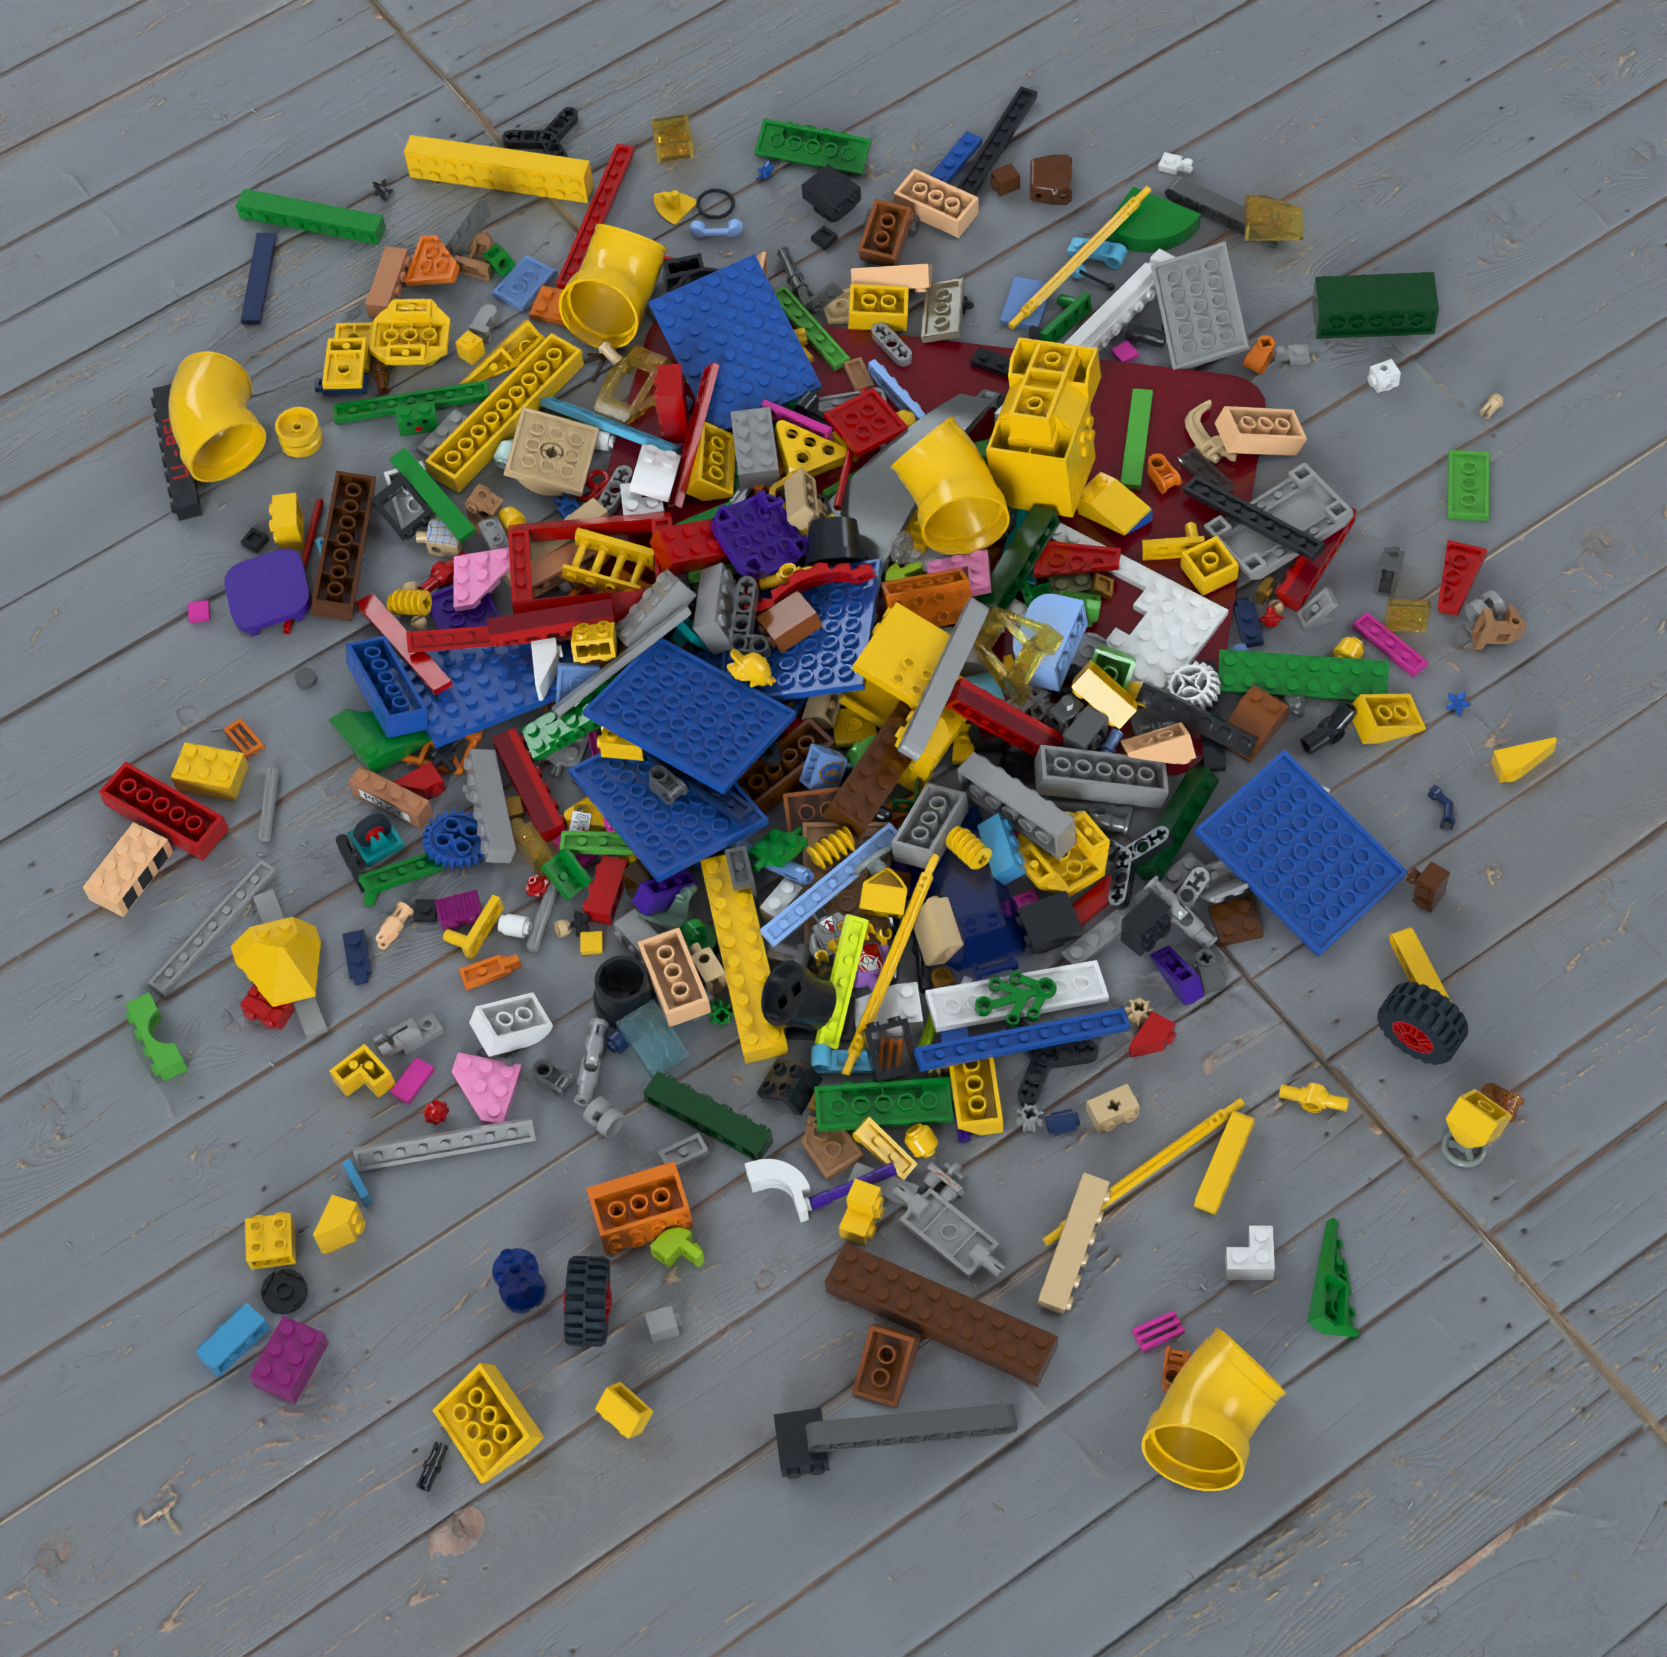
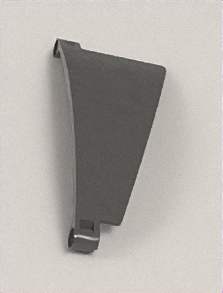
M984 389L976 397L959 394L943 403L893 439L848 480L841 510L837 511L833 508L836 494L826 503L829 509L825 512L827 516L833 513L834 516L851 517L857 520L861 549L864 550L865 558H868L867 560L881 558L883 563L881 582H885L890 557L897 548L910 520L918 508L913 497L890 466L951 416L955 418L957 424L968 435L989 409L998 410L1005 401L1003 393Z

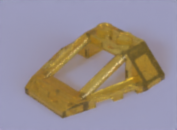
M635 345L625 352L622 358L609 370L596 399L594 412L624 425L629 424L643 415L645 409L653 404L656 406L654 394L643 403L642 401L654 383L657 365L673 363L665 356ZM637 367L650 373L632 405L610 397L624 372L630 374Z
M992 606L973 645L997 685L1009 698L1020 707H1023L1033 690L1027 685L1043 657L1055 654L1064 636L1048 624ZM1012 621L1037 632V634L1028 639ZM1004 627L1023 645L1010 670L991 652Z

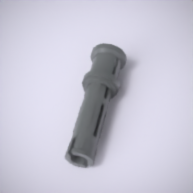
M781 247L778 249L777 255L788 275L787 282L792 287L793 295L800 297L796 289L802 285L808 289L809 287L803 281V274L797 270L789 249Z

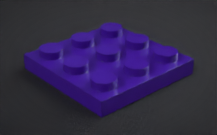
M454 584L431 593L432 605L430 614L438 629L486 626L488 618L501 616L489 593L480 600L481 603L475 609L457 612L454 609Z

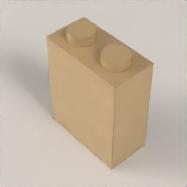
M932 896L928 898L922 905L913 928L925 965L945 964L964 944L948 897L939 898L938 896Z

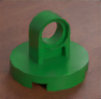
M692 919L680 927L688 950L691 945L700 942L703 949L710 947L714 953V948L717 945V935L709 924L700 921V919Z

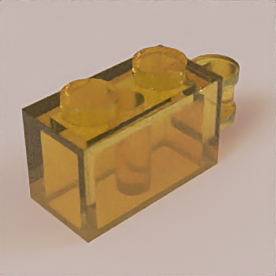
M514 818L511 821L515 845L538 875L543 872L540 867L553 858V853L530 821L525 824L521 818Z

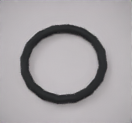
M719 188L704 191L696 201V208L699 213L709 219L727 217L735 207L733 196L726 190ZM719 192L728 196L731 206L724 214L710 215L702 211L700 207L701 199L707 194Z

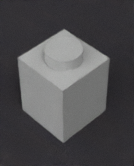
M672 1306L645 1313L653 1343L680 1335L678 1327L682 1326L679 1313H674Z

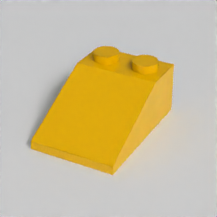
M1102 472L1097 474L1084 487L1077 505L1080 515L1124 536L1151 511L1147 504L1117 479Z
M1360 694L1352 703L1358 712L1352 721L1362 744H1380L1419 733L1426 729L1411 694Z

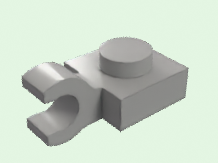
M1308 344L1288 345V349L1282 346L1275 348V362L1289 361V365H1309L1310 363Z

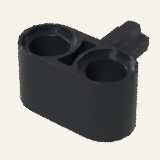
M805 391L795 404L793 411L830 426L824 419V413L819 411L820 401L818 396L811 391Z

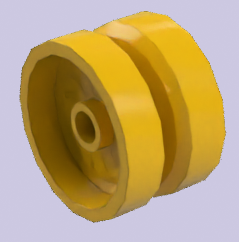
M293 407L285 410L278 416L275 422V430L280 446L288 456L305 458L313 455L320 449L323 443V435L318 419L313 411L304 407Z

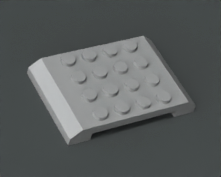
M1305 462L1288 472V479L1250 502V504L1320 541L1345 527L1353 517V510ZM1220 515L1204 525L1206 533L1211 538L1218 536L1237 561L1240 569L1251 580H1261L1299 556V554L1229 517L1223 518Z

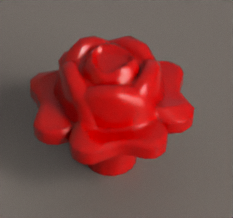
M1274 606L1266 607L1267 613L1258 618L1259 621L1264 623L1265 627L1270 628L1278 626L1280 620L1284 619V616L1276 613Z
M535 874L527 880L525 891L528 892L529 897H540L547 892V886L550 882L545 875L539 876Z
M435 1099L432 1103L426 1104V1109L422 1115L427 1123L438 1125L440 1121L444 1122L446 1120L449 1108H447L446 1102H440Z

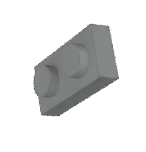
M698 1132L658 1153L663 1164L675 1161L678 1170L709 1155V1150Z

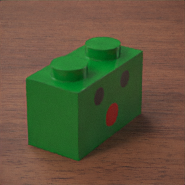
M434 401L395 407L396 422L401 437L433 432L439 426Z

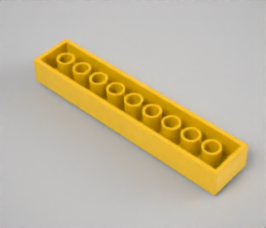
M410 135L404 149L409 175L416 179L583 203L589 202L594 188L589 160Z
M551 333L425 460L430 477L459 494L494 458L499 443L514 437L522 407L540 411L543 406H540L541 399L553 397L584 366L582 350Z
M726 855L703 859L700 863L745 1064L787 1055L789 1052L783 1027L769 1024L762 1013L761 996L764 984L770 974V968L762 934L759 932L760 925L752 890L747 888L734 891Z

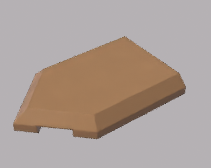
M808 1115L802 1147L826 1180L832 1179L856 1164V1162L862 1160L864 1154L847 1130L817 1132L816 1117Z

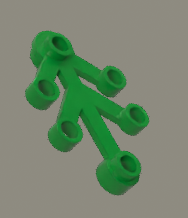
M1013 971L1009 977L1010 984L1003 982L999 977H992L989 980L990 991L999 992L1001 990L1010 995L994 1000L981 996L976 999L974 1009L979 1016L985 1017L994 1009L1015 1003L1011 1013L1006 1017V1025L1009 1028H1016L1019 1025V1016L1027 1000L1036 997L1033 1006L1028 1008L1026 1018L1029 1021L1036 1022L1040 1018V1009L1045 999L1052 998L1056 994L1057 987L1050 978L1044 977L1037 981L1024 976L1020 971ZM997 983L999 986H993L992 984ZM1023 984L1030 987V989L1023 990L1016 986ZM1033 1012V1013H1036L1037 1015H1036V1016H1032V1015H1030V1013ZM1009 1019H1015L1016 1022H1011Z

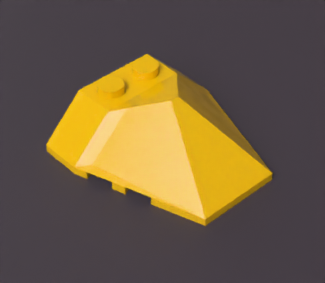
M295 917L276 920L249 927L231 945L236 966L245 972L249 981H252L257 986L258 991L272 1007L316 996L321 940L315 925Z

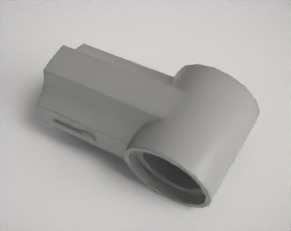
M779 943L774 948L769 945L767 954L768 961L782 963L792 960L807 968L812 958L809 946L805 944L792 946Z

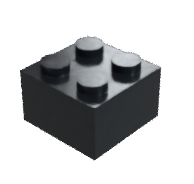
M1151 891L1122 919L1121 941L1140 957L1145 952H1150L1154 948L1156 941L1166 937L1171 930L1172 907Z

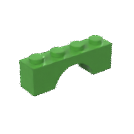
M148 992L126 1003L125 1005L129 1012L125 1013L130 1025L135 1023L137 1029L133 1031L138 1041L143 1040L145 1043L142 1049L147 1059L152 1058L154 1062L150 1066L155 1076L160 1074L163 1081H166L188 1070L175 1043H161L153 1038L154 1030L163 1018L150 993Z

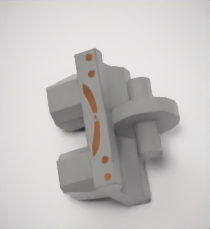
M932 1162L927 1167L929 1173L923 1182L933 1190L936 1189L941 1181L945 1183L946 1187L939 1194L945 1200L951 1203L958 1195L963 1197L967 1193L953 1180L956 1178L961 1182L964 1178L959 1173L962 1168L959 1163H955L952 1166L945 1163L943 1169L947 1171L946 1174Z

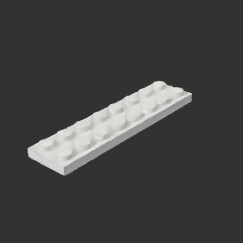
M1097 960L1022 973L1024 976L1037 981L1047 977L1056 984V994L1050 999H1045L1040 1009V1014L1108 1002L1109 1000ZM1010 975L999 977L1003 982L1010 984ZM990 979L925 990V997L936 1032L1006 1020L1015 1003L994 1009L985 1017L979 1016L974 1009L977 998L986 996L994 1000L1010 995L1001 990L999 992L990 991ZM997 983L992 984L993 986H999ZM1023 984L1016 986L1023 990L1030 989V987ZM1036 997L1027 1000L1019 1017L1026 1016L1028 1008L1033 1006Z

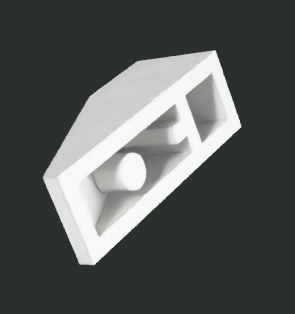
M556 637L531 641L535 686L539 701L544 700L557 674L560 658H563L561 645L557 646Z

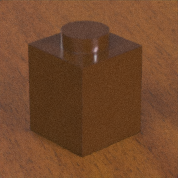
M1012 163L991 171L990 186L993 191L997 192L999 197L1020 189V175Z

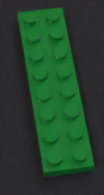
M1220 649L1218 679L1221 682V693L1246 694L1255 685L1271 696L1285 697L1287 695L1299 696L1301 694L1307 699L1354 702L1360 694H1388L1389 661Z

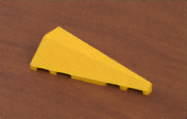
M525 319L459 384L484 381L519 366L546 338L537 331L529 320Z

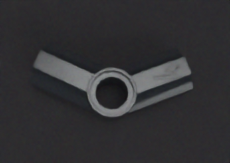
M1342 701L1331 716L1324 718L1316 729L1300 738L1304 751L1312 755L1329 743L1333 745L1339 742L1345 735L1344 729L1358 714L1356 707L1347 701Z

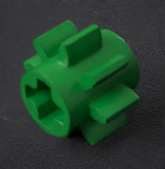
M718 998V1001L714 1003L710 1001L711 1013L707 1014L711 1016L709 1022L713 1024L716 1021L719 1027L726 1022L730 1024V1016L734 1015L733 1010L729 1009L731 1007L730 1002L723 1003L721 998Z

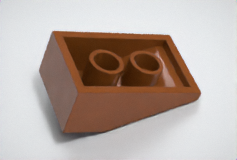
M1253 685L1240 700L1227 722L1259 737V740L1249 758L1226 746L1224 747L1251 763L1286 722L1289 706Z
M880 1324L870 1325L852 1394L897 1408L914 1364L921 1337Z

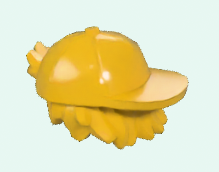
M731 649L730 655L735 661L727 664L726 667L736 680L750 681L751 688L758 685L766 686L767 684L772 686L776 682V679L771 676V668L765 657L755 652L743 655L738 650Z

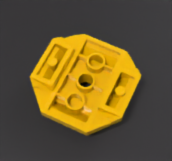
M393 299L388 304V307L373 320L369 348L370 354L390 366H433L440 357L448 354L451 330L450 318L437 307V304L432 299Z
M1085 811L1068 812L1075 819L1076 844L1060 860L1019 833L1018 841L1020 846L1018 849L1025 860V874L1038 889L1055 894L1066 891L1068 896L1071 897L1105 876L1110 840Z

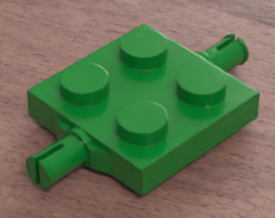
M798 826L789 833L778 829L770 831L747 851L749 859L757 861L751 866V869L758 873L764 866L783 868L808 846L807 838L801 836L803 834V827Z

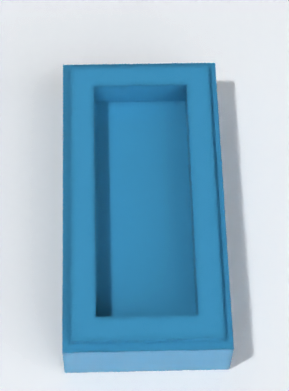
M348 1159L342 1162L352 1185L366 1208L372 1204L369 1193L352 1161Z

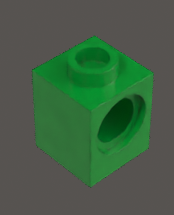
M497 243L482 255L487 263L491 264L492 270L501 277L510 273L512 268L516 266L507 251Z

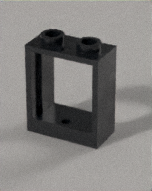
M403 475L371 499L372 504L402 541L405 538L407 540L412 538L419 527L427 526L432 517H434L431 509ZM406 488L424 510V513L401 530L383 508V505Z
M900 1016L887 1019L888 1023L881 1025L879 1021L866 1024V1029L861 1031L873 1078L876 1082L920 1071L914 1055L915 1045L907 1018L901 1019ZM901 1026L911 1064L881 1071L871 1034Z

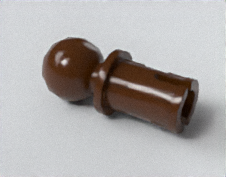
M377 361L372 367L373 377L377 383L378 393L381 395L382 389V395H386L390 392L388 368L383 362Z

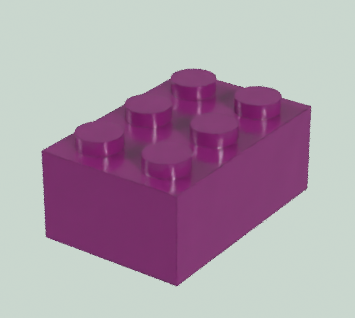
M282 1316L249 1375L253 1385L256 1388L296 1404L329 1344L324 1332Z

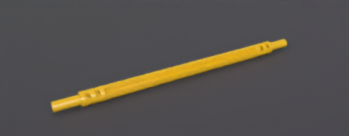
M1146 186L1135 197H1132L1019 310V313L1008 323V327L1013 330L1024 318H1028L1141 205L1140 202L1151 192L1150 187Z
M932 854L925 871L921 872L847 1052L849 1055L841 1072L846 1077L850 1076L856 1059L860 1058L864 1048L861 1031L866 1029V1024L872 1023L876 1019L934 878L932 876L940 858L936 854Z
M1239 1098L1226 1108L1219 1109L1108 1189L1111 1190L1107 1204L1102 1203L1100 1210L1106 1208L1229 1120L1233 1110L1237 1111L1245 1105L1244 1101ZM1066 1219L1059 1223L1058 1228L1042 1238L1046 1246L1060 1238Z

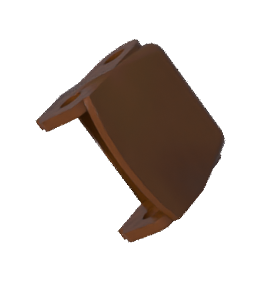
M1068 154L1033 158L1030 161V199L1032 201L1051 205H1068L1072 201V189L1069 188L1072 179V158Z

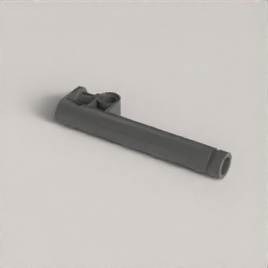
M1040 795L1046 801H1052L1061 811L1075 813L1076 811H1085L1103 833L1116 831L1123 833L1125 837L1128 836L1134 815V807Z

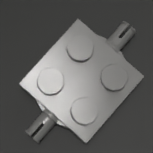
M588 734L542 759V761L550 762L554 765L551 776L555 777L556 775V778H558L562 768L573 767L583 761L589 745Z

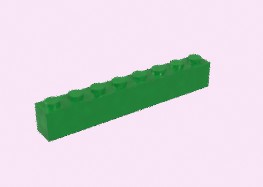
M243 189L235 205L239 218L245 220H254L378 245L386 230L383 215L249 189Z

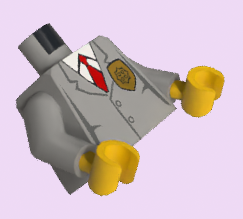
M823 908L813 914L818 924L812 927V934L809 937V952L816 960L818 967L821 966V961H824L825 965L834 961L833 955L835 953L828 949V942L832 939L835 941L836 938L841 936L845 916H842L839 912L829 917ZM868 923L865 940L870 939L869 933L876 934L871 923Z

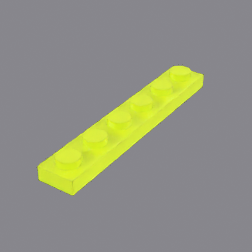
M850 914L845 915L830 981L836 990V1006L828 1023L821 1029H818L814 1043L816 1045L824 1044L830 1046L833 1050H838L869 920Z

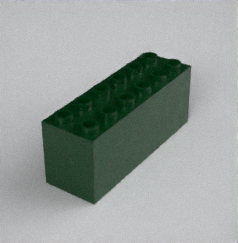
M1434 272L1315 277L1312 306L1316 339L1435 334L1439 306Z

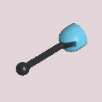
M1083 264L1070 275L1076 279L1085 276L1106 286L1108 290L1115 288L1113 283H1107L1086 273V268Z

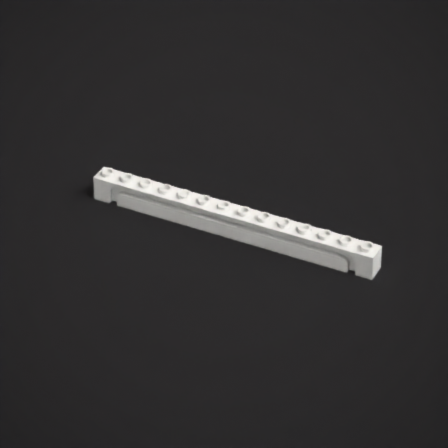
M1158 249L1150 257V262H1145L1064 344L1098 348V352L1105 348L1109 341L1119 334L1121 329L1132 320L1137 312H1141L1144 305L1154 299L1157 292L1151 265L1175 257ZM1002 406L995 412V424Z

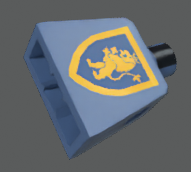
M811 744L799 781L810 790L838 787L843 775L848 776L851 773L852 766L850 763H847V758L838 751Z

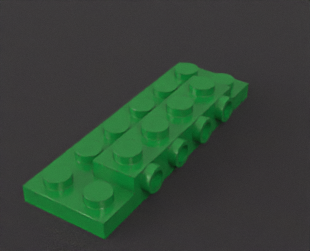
M763 119L754 154L757 157L820 169L829 164L841 173L863 177L872 141L870 138L854 136L845 131L838 133L829 128H823L822 130L812 125L801 126L792 121L785 123Z
M619 674L606 680L563 715L558 716L552 710L521 728L535 762L563 749L565 746L601 727V725L583 716V709Z
M912 1077L909 1080L901 1081L892 1078L886 1080V1082L867 1080L864 1083L855 1084L848 1081L841 1083V1085L814 1086L817 1132L856 1130L867 1117H870L880 1128L914 1126L919 1123L922 1125L953 1123L950 1077L930 1079Z

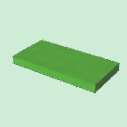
M1449 450L1447 519L1489 520L1490 452Z

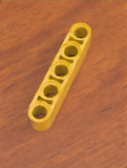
M1408 927L1389 934L1391 947L1410 983L1418 982L1419 985L1425 984L1449 998L1413 928Z
M1233 1110L1199 1188L1193 1207L1213 1215L1217 1214L1254 1126L1255 1118Z

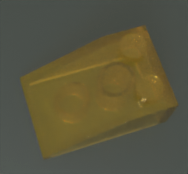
M1245 195V241L1303 240L1302 208L1265 195Z

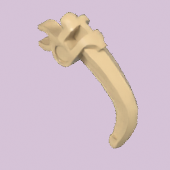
M1211 400L1192 409L1185 418V427L1195 443V449L1208 463H1217L1223 456L1227 457L1230 461H1236L1237 454L1227 453L1221 437L1214 436L1211 438L1200 422L1203 413L1211 408Z

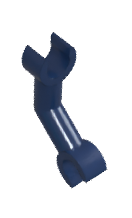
M1434 784L1429 789L1430 792L1427 795L1432 800H1437L1445 806L1440 828H1443L1444 822H1449L1451 830H1453L1455 825V819L1453 818L1454 804L1443 794L1441 788Z

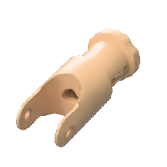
M397 902V908L383 922L376 936L379 949H386L400 934L407 918L414 914L413 909L407 904Z

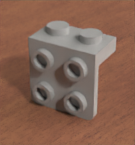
M1221 859L1202 866V868L1208 871L1210 876L1209 882L1199 895L1200 898L1213 904L1225 900L1224 897L1231 894L1232 896L1245 892L1244 889L1249 887V884L1242 882ZM1202 871L1199 874L1195 872L1193 875L1196 877L1193 886L1197 892L1200 890L1199 887H1196L1200 881L1204 882L1206 880L1203 877L1205 873Z

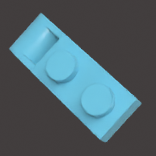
M1073 237L1067 249L1068 256L1073 257L1090 239ZM1104 241L1087 259L1102 260L1109 268L1116 270L1121 267L1128 250L1122 244Z
M814 1045L811 1047L810 1065L817 1073L841 1074L849 1055L847 1053L848 1050H831V1047L828 1045ZM862 1050L860 1058L856 1059L851 1074H872L866 1050Z

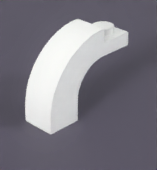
M759 1159L745 1163L746 1174L752 1193L768 1188L784 1190L792 1197L800 1222L809 1220L808 1211L812 1210L808 1199L811 1197L810 1186L798 1169L776 1159Z

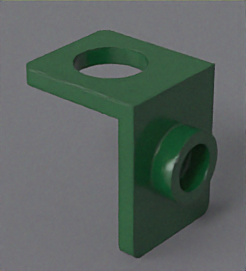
M919 778L915 780L914 799L893 798V812H910L922 792L919 786ZM898 804H906L909 807L902 808Z

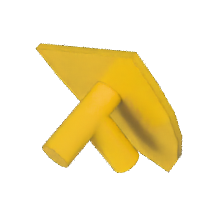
M677 190L654 194L656 210L662 218L675 226L696 206V199L679 193Z

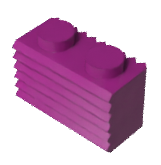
M475 889L435 900L442 931L446 929L455 931L464 925L473 926L482 912L479 895Z

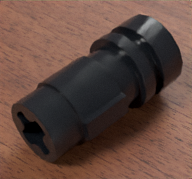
M1129 321L1124 340H1133L1135 343L1142 342L1146 345L1163 348L1166 335L1165 332L1144 327L1140 323L1136 325V322Z

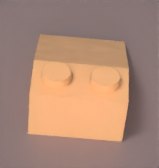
M1182 722L1120 741L1128 757L1171 764H1186L1191 759L1196 758L1190 734Z

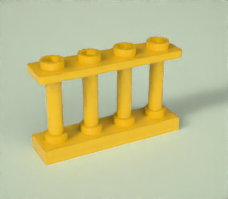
M577 528L575 545L579 547L572 565L563 564L562 578L570 582L585 584L590 588L603 589L608 593L642 590L638 583L644 567H653L655 563L654 551L652 548ZM586 549L598 551L591 571L579 568ZM607 554L618 557L610 577L599 574ZM625 560L637 563L630 583L618 579Z

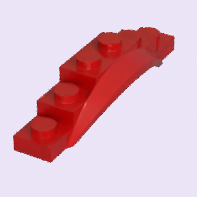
M823 562L816 563L807 570H796L792 575L788 576L790 584H780L776 586V589L770 590L772 599L764 598L758 601L756 614L759 616L797 590L801 594L816 586L833 582L861 584L877 578L876 571L871 564H861L853 570L849 563H840L831 569L828 563Z

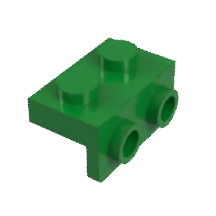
M1026 579L1024 586L1021 587L1027 608L1037 597L1044 594H1053L1049 582L1030 587Z
M567 847L540 867L566 901L592 882L587 870L579 864L576 856Z

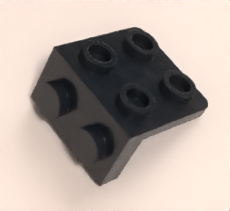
M778 1059L774 1062L762 1082L757 1095L760 1098L783 1101L794 1114L802 1115L814 1094V1086H819L822 1078L809 1063Z

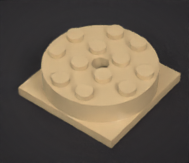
M522 407L504 476L517 479L524 487L541 495L560 496L565 492L566 494L569 493L582 497L600 428Z

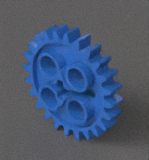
M453 809L450 815L444 811V817L437 814L436 821L430 819V826H425L423 847L425 854H429V860L435 859L436 866L442 863L443 869H445L449 865L451 866V871L455 869V866H458L460 871H462L465 865L471 869V863L478 866L479 859L485 860L484 854L481 853V837L477 835L478 823L472 817V811L468 812L467 815L464 814L463 809H461L459 814Z

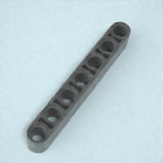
M1176 177L1165 190V195L1170 201L1198 212L1202 216L1272 249L1278 248L1288 235V230L1283 224L1182 177Z

